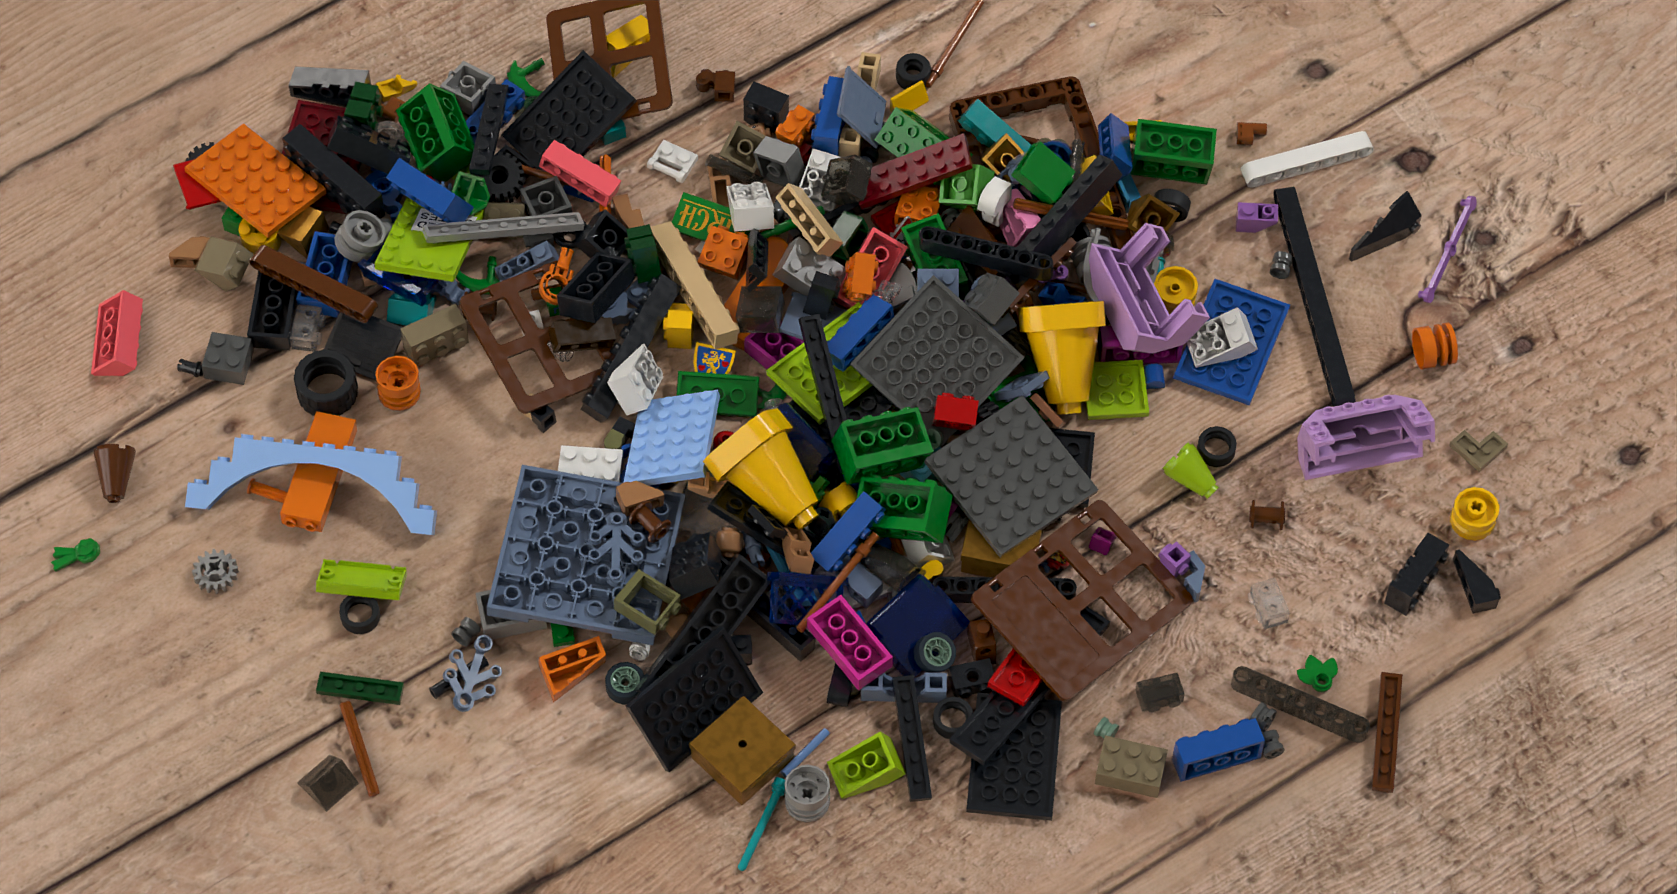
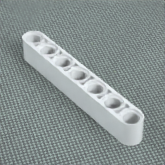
M1360 131L1245 163L1240 170L1247 186L1253 188L1370 155L1374 148L1367 133Z

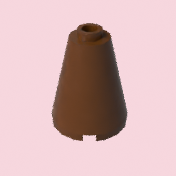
M119 444L99 445L97 450L94 448V458L103 498L107 499L109 503H119L125 497L136 454L135 448L129 445H125V449L119 448Z

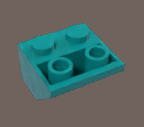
M409 288L397 289L388 299L386 321L409 325L433 314L436 295H431L429 291H419L418 293L411 292Z

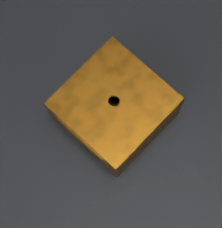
M969 519L962 546L961 572L984 577H995L1040 543L1042 530L1000 558Z
M744 696L689 743L692 759L741 805L745 804L794 758V750L796 749V744Z

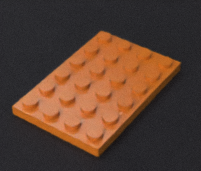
M244 123L185 166L187 174L267 238L326 194L324 186Z

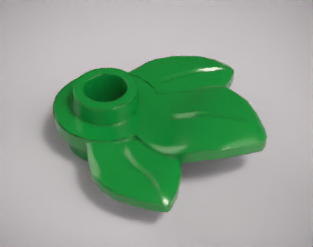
M1309 655L1305 662V669H1298L1297 675L1304 684L1312 685L1318 692H1326L1332 686V679L1338 673V666L1334 658H1330L1322 663L1316 657ZM1318 681H1323L1325 684L1321 685Z

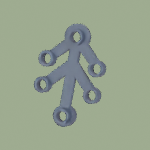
M612 512L608 515L607 524L599 531L595 530L589 534V542L592 545H598L601 543L602 538L611 531L612 538L598 549L590 550L588 559L591 563H598L601 557L612 549L611 569L607 572V583L612 587H618L624 580V574L620 570V549L631 559L633 564L639 565L643 562V553L629 546L621 538V532L629 537L631 543L637 547L644 543V535L633 531L627 525L628 520L625 514L622 512ZM593 536L599 537V538L596 539V540H595V539H592ZM638 537V538H640L641 540H640V541H636V540H634V538ZM593 554L598 555L597 558H593V557H591V556H592ZM639 556L640 559H634L633 557Z
M487 635L479 636L474 642L476 652L470 670L463 659L461 650L455 649L449 655L450 661L457 665L465 682L462 689L456 678L457 672L453 668H448L443 673V679L450 683L455 693L453 705L458 711L467 712L473 707L474 701L484 697L491 698L496 693V688L492 684H486L481 690L471 693L474 685L490 678L497 679L502 674V669L498 665H493L489 670L478 674L484 653L488 652L493 645L492 639ZM479 643H483L485 648H481ZM453 654H458L459 659H455L453 657ZM492 669L497 670L498 675H494ZM447 672L452 673L453 678H449ZM486 688H490L492 694H488ZM460 699H464L466 705H462Z

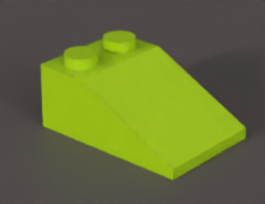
M881 731L827 761L842 799L888 785L906 774L892 739Z

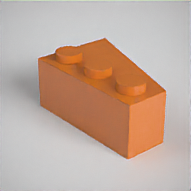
M599 636L539 657V667L553 703L606 662V653Z

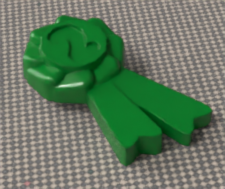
M92 538L80 540L75 548L54 547L53 557L57 559L51 562L54 566V571H58L77 560L82 563L93 562L100 554V545Z

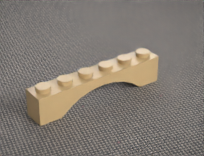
M862 52L857 75L876 91L881 72V55ZM845 123L839 141V156L859 160L864 138L847 123Z

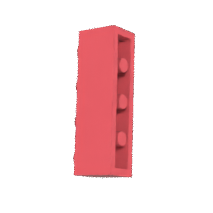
M555 140L543 153L539 164L540 168L553 176H557L558 179L605 207L610 203L612 197L617 194L622 181L615 175L603 170L599 165L593 164L582 155L575 153L564 144Z

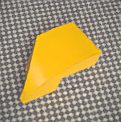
M397 74L395 79L392 78L378 82L375 86L379 88L382 101L386 102L391 97L397 98L417 87L418 83L415 80L410 82L402 79L401 75Z

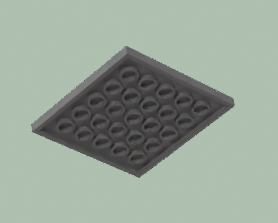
M933 275L852 361L850 366L899 410L905 407H918L926 430L936 428L942 432L944 436V441L940 446L942 448L947 439L956 433L957 429L932 426L937 395L951 393L956 398L972 396L974 400L979 401L978 407H980L1024 359V356Z
M1020 396L977 424L975 428H971L927 457L924 461L943 487L946 488L947 492L953 495L954 501L1000 558L1095 495L1099 490L1024 396Z

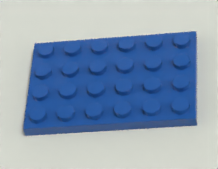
M1214 279L1204 302V307L1210 317L1207 321L1238 307L1247 317L1258 350L1238 359L1196 368L1189 347L1186 345L1173 379L1250 406L1290 309V304Z

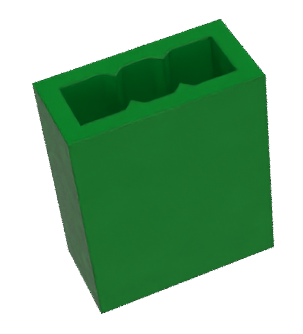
M1039 141L1030 146L1011 176L1043 203L1052 204L1056 203L1063 196L1062 191L1072 183V176L1076 171Z

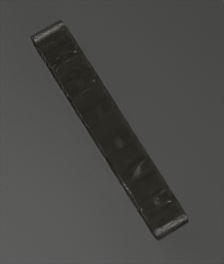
M1240 666L1233 671L1231 687L1236 692L1350 741L1361 743L1366 740L1370 728V723L1366 718L1250 668ZM1242 677L1246 681H1239L1237 678ZM1256 686H1263L1265 689L1260 690ZM1282 694L1284 698H1279L1276 695ZM1300 702L1304 704V706L1300 707L1296 705V703ZM1315 711H1321L1324 715H1318ZM1336 719H1340V720H1342L1344 723H1341V724H1340V723H1337L1335 720H1336ZM1355 728H1361L1363 732H1358Z

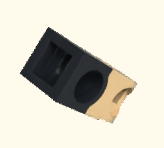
M549 406L524 414L538 426L542 433L546 432L557 422L555 412Z

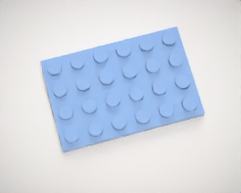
M718 390L652 399L647 409L639 411L624 482L638 481L649 486L704 478L707 467L703 460L710 454L720 399Z

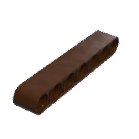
M260 245L249 260L250 265L257 271L362 323H367L378 308V304L372 298L268 246Z

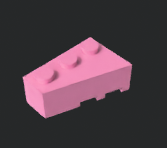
M1012 189V199L1003 207V223L1000 225L1007 244L1013 247H1017L1041 221L1037 213L1013 208L1014 199H1025L1018 189Z

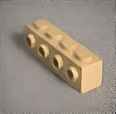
M788 183L775 197L817 254L831 257L843 244L842 240L802 188Z

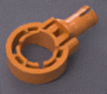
M565 247L561 248L554 274L552 273L555 264H551L549 271L543 275L539 282L541 297L553 305H558L557 295L546 289L550 280H559L566 286L572 280L574 273L573 270H570L566 279L574 251L569 249L566 256L568 248Z

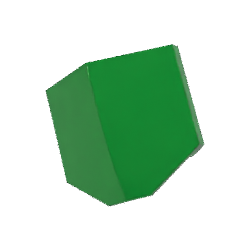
M461 171L458 172L452 193L474 207L469 214L473 216L486 208L489 203L490 194L485 179Z

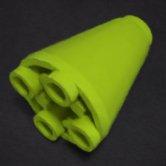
M1186 443L1177 454L1178 458L1176 459L1173 456L1162 469L1171 479L1208 499L1219 487L1216 485L1217 482L1193 444Z

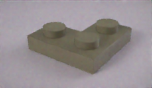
M1464 430L1450 442L1449 446L1480 472L1507 449L1508 443L1494 431L1479 443Z

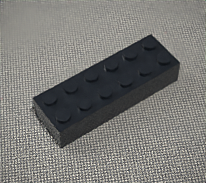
M301 124L297 125L282 138L286 157L324 186L328 199L331 202H336L345 214L362 210L374 214L379 219L385 216L382 194L334 152L327 149L321 141Z

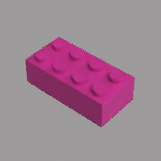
M839 595L807 618L808 630L858 690L893 667V656L842 595Z

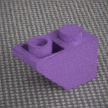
M1238 202L1236 232L1256 233L1278 223V204Z

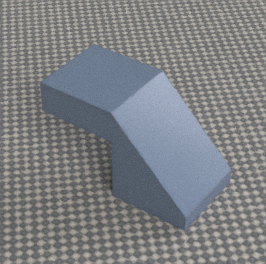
M1193 550L1189 552L1191 555L1189 570L1192 574L1185 577L1183 586L1192 595L1193 601L1196 603L1199 601L1205 565Z

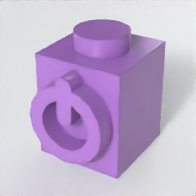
M1177 541L1173 545L1171 543L1167 544L1158 555L1160 562L1175 578L1179 574L1184 575L1190 568L1191 555Z

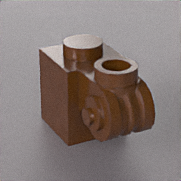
M703 69L696 76V88L700 92H707L710 88H713L715 101L734 102L735 72L723 70L714 73L709 69Z

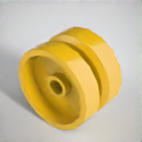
M1172 266L1161 270L1157 274L1154 285L1169 315L1184 299L1191 300L1193 306L1195 305L1198 283L1197 278L1191 271L1183 267Z
M1478 487L1467 488L1460 492L1454 501L1450 515L1452 529L1466 540L1477 541L1489 536L1495 527L1499 515L1500 506L1497 498L1491 492Z

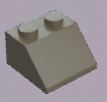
M210 237L195 271L227 292L239 286L253 253L236 242Z

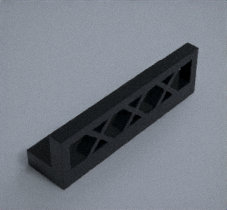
M755 228L749 232L746 289L749 292L765 280L768 273V240Z

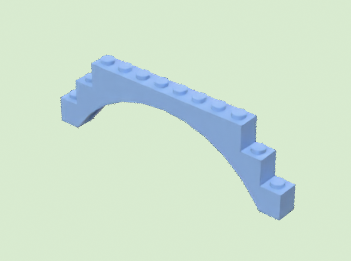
M241 434V438L235 437L232 462H230L228 457L218 456L217 460H211L208 484L207 480L194 479V483L188 482L185 507L210 510L231 488L246 478L267 469L294 463L326 465L360 477L380 491L396 508L411 533L435 535L437 511L432 510V506L420 505L417 508L420 484L414 483L413 478L402 477V481H399L402 456H397L396 451L384 450V454H378L376 449L364 448V452L356 451V447L343 446L342 450L335 449L334 444L323 443V447H316L315 442L302 441V445L294 444V440L282 439L281 443L274 442L273 437L262 436L261 440H254V435Z

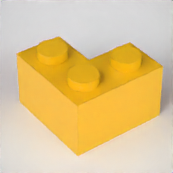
M672 303L670 310H668L664 317V340H667L668 348L692 349L695 317L687 304Z

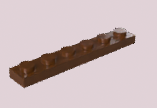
M1072 237L1051 257L1055 271L1062 265V258L1067 260L1073 254L1072 248L1077 242ZM1030 278L1018 290L1020 294L1001 317L1003 318L1008 312L1012 315L1019 308L1017 303L1020 301L1023 304L1030 297L1028 292L1031 290L1034 293L1041 286L1039 280Z
M1381 672L1372 777L1373 791L1393 793L1403 674Z

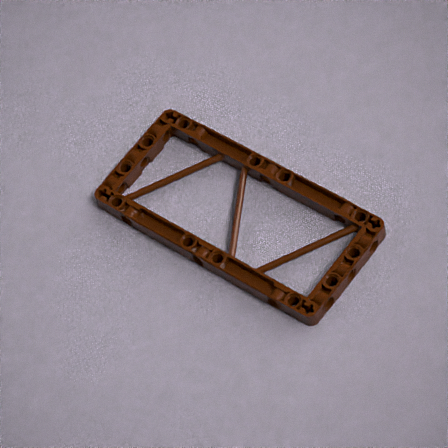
M1073 76L953 101L950 105L949 121L954 136L964 133L967 137L969 152L973 154L971 157L972 164L988 168L981 161L984 154L981 143L971 132L961 129L963 127L958 120L977 99L1000 118L1009 116L1012 113L1022 111L1025 113L1044 109L1050 105L1064 104L1069 121H1072L1074 136L1078 148L1070 147L1073 155L1086 159L1100 154L1099 134L1086 101L1079 79ZM1020 135L1031 145L1039 140ZM1115 183L1109 190L1114 213L1109 216L1127 219V214ZM984 221L997 241H1002L1003 243L1001 244L1008 245L1000 226L998 227ZM1106 227L1112 247L1121 250L1134 236L1133 231L1129 228L1127 230H1119ZM1057 279L1048 281L1064 284L1068 290L1088 294L1085 286L1065 280L1059 281ZM1031 295L1023 304L1020 301L1017 303L1019 307L1034 306ZM1017 309L1012 314L1013 319L1017 325L1018 332L1028 340L1026 332H1020ZM1105 314L1106 326H1108L1110 322Z

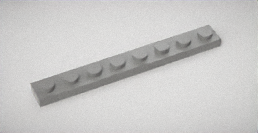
M574 212L423 225L422 231L427 243L574 232L584 230V222L580 213Z

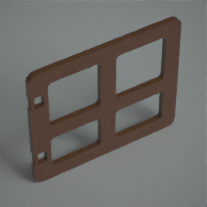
M596 0L548 13L546 22L553 80L573 61H566L562 24L589 17L594 54L590 57L610 76H612L611 67L613 65L647 57L653 58L656 95L637 99V102L618 121L650 112L667 110L672 106L673 99L660 0ZM645 4L650 35L649 42L608 51L604 15L608 12ZM650 103V108L640 110L639 105Z
M553 261L537 269L529 270L490 285L482 290L466 294L459 301L462 312L517 409L523 414H528L593 388L591 385L592 381L602 372L600 368L575 379L568 380L548 346V343L551 342L548 332L551 326L539 329L519 295V292L538 286L541 279L537 280L535 274L541 272L545 274L549 271L551 264H555L552 273L554 274L558 261ZM556 280L561 289H563L565 285L561 281ZM489 292L491 298L483 300L480 295ZM499 300L506 301L525 335L502 345L497 343L479 311L480 307ZM569 318V319H567V320H565V321H571V320H575V319ZM611 348L596 349L603 362L609 359L612 354L610 352ZM529 350L535 352L553 384L552 388L532 396L526 394L507 360Z

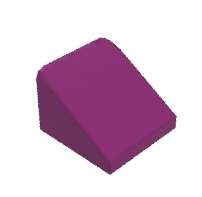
M1098 527L1091 537L1089 548L1107 555L1117 536L1111 531Z

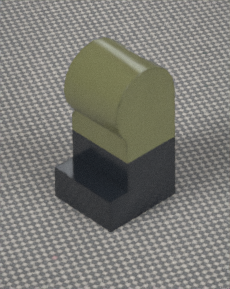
M620 416L606 436L604 447L606 449L621 450V447L625 445L627 440L633 438L635 423Z

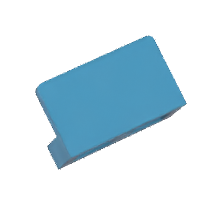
M1130 173L1116 182L1126 213L1129 212L1131 202L1141 197Z

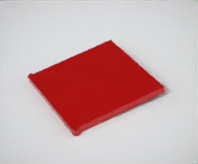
M193 160L173 165L187 204L186 209L191 210L222 202L185 172V166Z

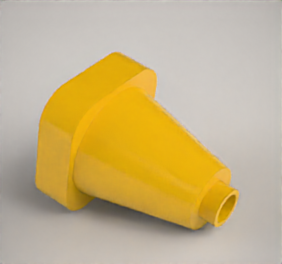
M1104 301L1019 307L1020 332H1026L1038 372L1047 371L1050 377L1043 382V389L1048 404H1056L1057 414L1081 413V402L1089 401L1099 326H1106Z
M778 408L765 410L748 421L703 460V463L718 482L731 481L785 527L794 523L797 529L801 530L819 516L813 508L818 503V499L787 436L793 430L792 425Z

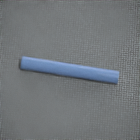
M823 728L780 771L781 774L787 777L830 734L829 731Z

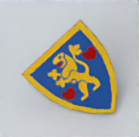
M696 342L693 360L695 372L728 374L732 368L736 350L723 347L714 349L712 345Z

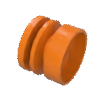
M1449 322L1442 325H1434L1433 332L1429 326L1413 329L1412 347L1416 363L1420 369L1436 367L1437 361L1441 366L1447 365V363L1449 365L1456 364L1458 360V346L1454 329Z
M405 356L388 357L378 365L375 376L380 402L391 410L399 411L409 409L415 405L421 394L417 365Z

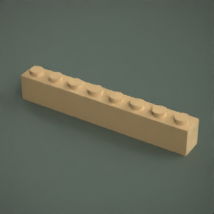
M671 221L652 226L651 230L659 260L672 281L681 286L679 291L689 309L693 311L694 317L714 349L736 344L738 334L740 333L739 326L736 322H733L730 311L725 309L721 297L714 291L712 282L707 280L703 268H700L697 264L695 255L690 253L688 244L682 240L678 228H675Z

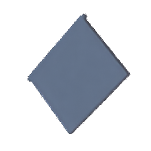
M847 66L837 116L841 117L874 148H877L879 143L874 139L882 129L887 101L860 78L850 66Z
M792 292L791 296L793 297L779 332L803 340L798 319L810 316L803 313L807 296ZM835 306L832 314L828 312L826 320L821 319L823 328L847 310Z

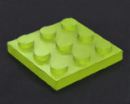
M1143 360L1094 362L1089 401H1086L1088 420L1149 417Z

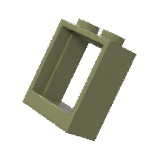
M640 569L637 570L614 599V610L654 635L660 630L663 631L668 625V619L672 614L676 615L681 608L680 594ZM641 588L669 604L656 621L628 605Z

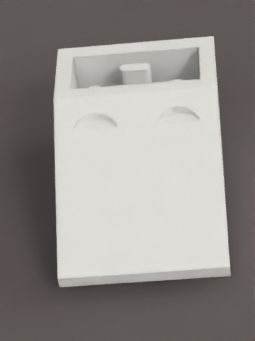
M812 150L799 187L804 190L816 207L822 206L828 212L834 210L847 181L851 160L820 150Z
M753 182L748 185L735 183L731 186H726L734 231H748L754 228L756 230L774 229V206L766 183Z
M1238 307L1205 322L1187 341L1196 368L1238 359L1258 350L1247 317Z
M642 344L612 372L607 383L627 416L648 408L663 379V373L660 367L656 365L651 351L647 349L645 344Z

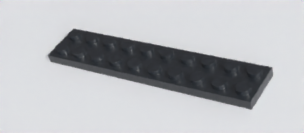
M1089 607L1080 612L1081 616L1100 636L1110 626L1109 620ZM1042 681L1024 707L993 691L950 738V744L984 766L1052 690Z

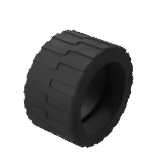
M327 349L317 350L301 359L295 369L294 383L301 407L307 413L315 416L316 411L340 416L348 411L356 402L358 384L355 368L351 360L343 353ZM324 374L338 375L345 380L339 389L328 394H319L308 389L313 379Z

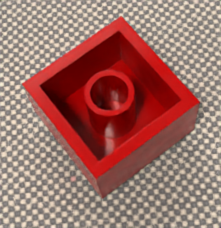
M951 393L937 395L932 426L964 431L975 428L979 401L974 400L972 396L956 398Z

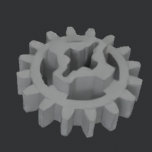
M213 549L212 554L205 551V557L198 556L199 563H193L194 570H192L194 581L196 584H199L201 590L206 587L207 593L214 589L215 593L218 594L221 588L225 592L226 586L232 587V580L238 579L236 573L239 570L238 566H236V559H232L230 553L225 555L224 550L216 553V550ZM203 568L205 569L204 576H202Z

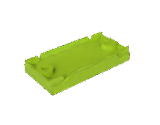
M323 559V564L316 580V592L400 600L407 577L406 567L395 566L392 569L390 565L343 560L336 563L335 560Z

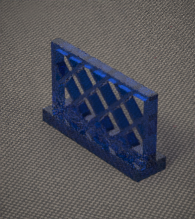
M384 243L368 260L362 259L358 263L365 278L420 306L427 302L426 295L440 281L438 279L418 276L406 280L404 279L406 274L375 270L374 263ZM429 280V283L424 288L418 286L419 282Z
M767 572V581H771L769 623L798 625L818 601V599L815 601L811 595L816 588L822 596L825 592L823 589H827L836 577L789 572ZM848 578L836 590V597L839 595L843 596L844 586H848ZM778 585L783 586L787 592L782 598L778 595ZM798 587L804 593L799 600L793 593ZM789 596L795 603L790 610L784 603ZM806 598L812 604L807 611L802 605ZM781 606L786 614L781 619H777V609ZM797 608L803 614L799 620H796L792 614Z

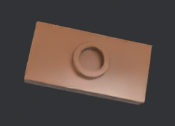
M1035 393L1030 397L1040 408L1038 413L1046 421L1050 419L1059 429L1065 425V422L1039 394Z

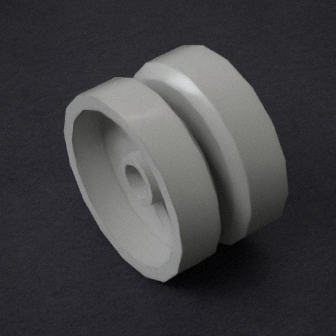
M352 211L346 216L342 225L337 230L334 237L335 245L338 251L351 261L360 263L369 261L384 241L386 236L385 227L379 218L368 211ZM376 227H377V228L379 229V231H380V236L377 234V232H376V230H375Z

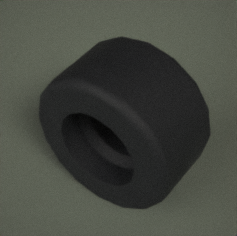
M917 53L902 56L896 65V80L900 87L907 89L919 81H923L926 87V82L931 74V66L927 58ZM908 70H917V71H919L920 73H919V74L912 75V74L907 73V71H908Z

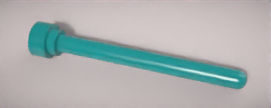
M775 777L771 785L773 793L738 864L740 871L746 870L780 796L785 794V779Z

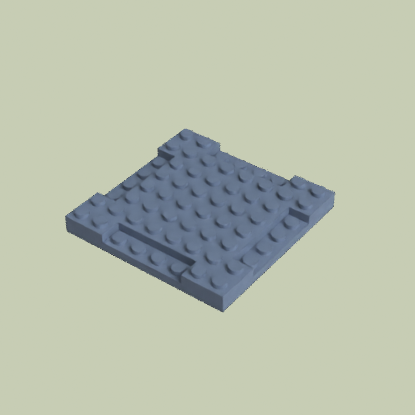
M522 465L487 604V615L527 623L529 619L609 633L612 634L614 639L654 645L656 635L614 610V599L638 569L666 586L671 565L672 547L675 546L684 509L685 494L660 490L664 493V506L651 509V511L661 521L670 520L671 527L667 534L655 543L648 541L650 533L639 522L631 524L629 522L630 516L627 517V525L633 531L644 535V543L638 547L634 546L631 543V539L623 532H621V538L634 550H639L643 553V562L639 565L633 564L631 559L620 549V570L624 574V580L620 586L612 587L607 583V572L611 569L612 549L601 557L598 563H591L588 559L590 550L598 549L612 538V531L603 537L598 545H592L589 542V534L595 530L599 531L607 524V517L610 513L622 512L616 499V486L622 483ZM597 536L592 537V539L595 540L599 538ZM638 537L634 538V540H636V541H640V540H641V539L638 538ZM593 554L591 557L597 558L598 555ZM639 556L633 557L634 559H640ZM641 588L628 605L656 621L660 616L663 600Z

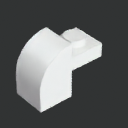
M994 177L986 185L981 193L977 210L982 211V220L998 227L1003 223V207L1012 199L1011 183Z

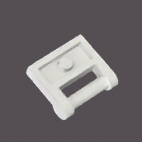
M663 140L654 155L649 159L647 168L660 171L675 178L677 182L683 183L697 162L698 155ZM659 161H661V162H663V163H666V164H668V165H670V166H672V167H674V168H677V169H679V170H681V171L674 170V169H672V168H670V167H668V166H666V165H663V164L659 163Z

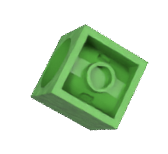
M972 164V169L941 180L939 203L950 208L963 210L969 205L977 210L981 193L994 178L995 171L982 165Z

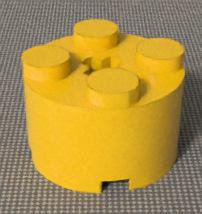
M244 218L239 225L241 243L253 255L260 245L268 246L276 251L280 248L281 237L278 235V231L267 238Z
M842 482L833 490L825 491L826 494L821 500L819 507L829 509L834 519L838 522L856 501L858 493L851 485Z

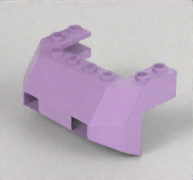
M1145 223L1121 250L1094 243L1091 245L1089 265L1092 287L1098 300L1104 301L1105 314L1123 350L1153 354L1184 345L1210 318L1202 302H1198L1194 307L1189 299H1184L1169 315L1146 270L1147 266L1170 243L1167 234L1161 226Z
M1384 395L1380 398L1364 399L1360 402L1344 403L1340 406H1328L1316 410L1302 424L1297 437L1298 459L1304 478L1309 480L1423 457V440L1429 439L1431 442H1435V420L1421 400L1399 395Z

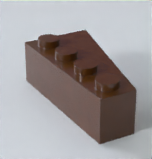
M969 205L966 206L947 229V231L999 243L991 233L988 225L982 220L980 213ZM982 267L988 273L1000 277L996 270Z

